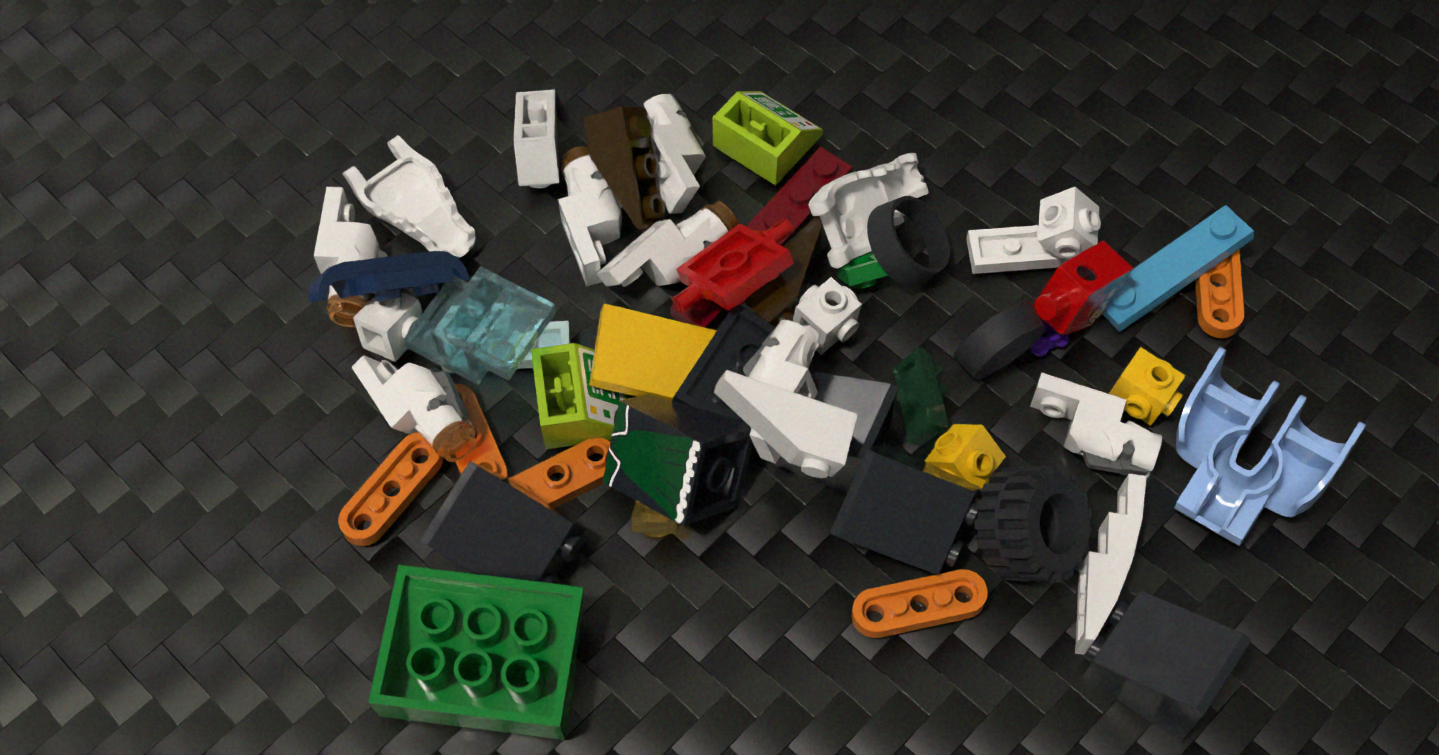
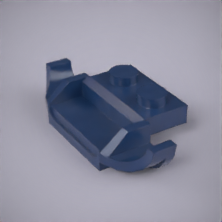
M429 251L347 261L330 266L313 280L309 288L308 297L309 302L326 300V292L331 285L340 298L374 293L375 301L401 298V289L413 288L414 296L440 292L439 284L462 282L470 280L466 267L456 256L445 251Z

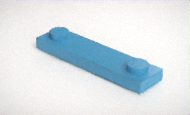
M1227 205L1223 206L1135 267L1105 309L1103 315L1119 332L1253 240L1254 231Z

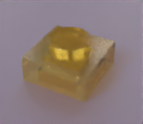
M638 501L635 502L632 513V532L644 533L650 537L677 534L679 523Z

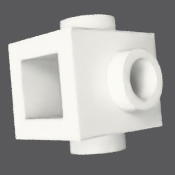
M1073 187L1040 200L1039 226L1037 227L1038 242L1062 261L1071 259L1098 243V230L1101 226L1099 206L1078 188Z
M831 277L820 287L813 285L803 294L795 308L793 322L799 323L814 333L816 338L813 342L819 344L816 351L822 355L838 340L845 342L856 332L859 327L857 319L862 304L858 301L852 290L841 286Z
M401 293V298L375 301L374 297L353 317L362 348L396 362L413 343L421 338L422 334L427 330L419 300L409 293Z

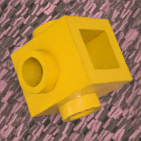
M1140 347L1109 394L1126 399L1125 411L1132 417L1141 419L1151 426L1161 412L1169 416L1183 396L1176 389L1185 375L1174 369L1167 361L1157 358Z
M953 424L946 433L937 439L934 445L935 448L925 459V462L981 487V491L984 484L989 483L990 476L1006 456L983 425Z

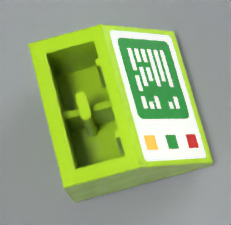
M737 91L713 116V146L775 186L823 135L822 128L761 91Z
M576 343L531 349L540 426L545 449L573 446L594 438L611 440L615 412L619 401L625 400L626 396L623 393L589 386L594 349Z

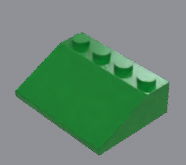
M398 565L368 703L380 717L565 740L574 689L584 587Z

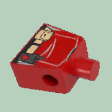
M1103 240L1062 263L1035 300L1034 308L1039 317L1061 335L1093 326L1134 268ZM1095 274V276H1096V279H1095V280H1093V281H1088V280H1087L1089 276Z

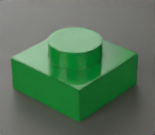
M873 252L853 258L844 266L836 268L837 277L856 289L873 286L877 283V278L888 276L877 262Z

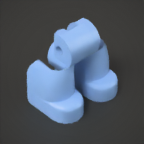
M1219 347L1187 399L1176 433L1177 453L1187 463L1197 468L1176 502L1174 509L1235 545L1240 546L1264 507L1287 517H1293L1308 510L1329 486L1366 424L1359 421L1345 444L1322 438L1308 429L1300 420V413L1307 399L1305 396L1300 395L1261 461L1252 470L1242 468L1237 465L1236 457L1253 428L1261 422L1273 403L1280 383L1274 380L1261 400H1256L1239 393L1221 377L1220 371L1226 350Z

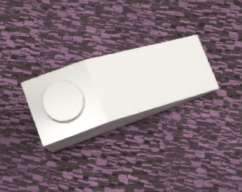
M555 90L516 92L514 150L519 186L529 185L532 188H544L553 183H559Z
M729 370L724 372L716 384L714 393L788 463L800 466L803 473L816 478L832 477L845 466L858 414Z

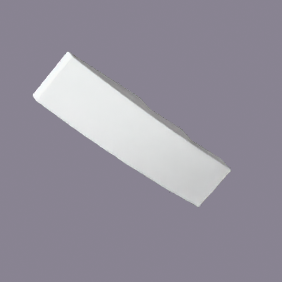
M1127 475L1118 490L1117 513L1109 512L1099 528L1098 553L1089 551L1079 569L1075 654L1084 655L1117 602L1134 557L1143 518L1147 476Z

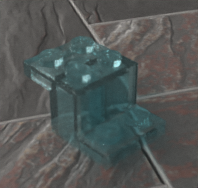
M480 266L469 283L454 276L455 281L446 282L403 339L406 348L479 385L488 370L509 381L556 314L554 303Z

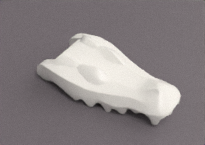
M397 135L387 142L389 149L397 160L366 181L354 166L342 173L364 208L373 216L397 227L419 241L428 251H445L460 258L475 245L476 236L474 228L470 227L458 213L454 199L448 188H445L442 176L435 164L414 151L400 136Z
M907 153L890 163L839 177L824 185L809 201L808 206L812 215L820 216L829 240L831 250L827 257L831 267L840 268L853 258L872 251L868 240L867 222L874 208L903 196L918 198L929 193L926 183L923 182L924 176L919 173L917 168L919 162L916 153ZM897 210L894 212V226L904 222L903 216L905 215Z

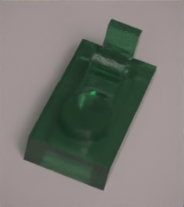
M923 348L915 349L893 367L896 386L899 387L898 395L909 444L922 446L949 426L942 399V394L947 391V385L938 384L936 380V375L942 372L943 368L940 363L933 362L931 353H926Z

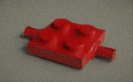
M782 218L781 221L767 231L751 230L742 224H738L676 269L681 282L689 287L672 297L677 309L685 312L687 308L700 299H709L729 311L743 303L747 297L766 283L776 279L781 272L794 264L790 251L777 244L788 235L794 233V228L790 221Z

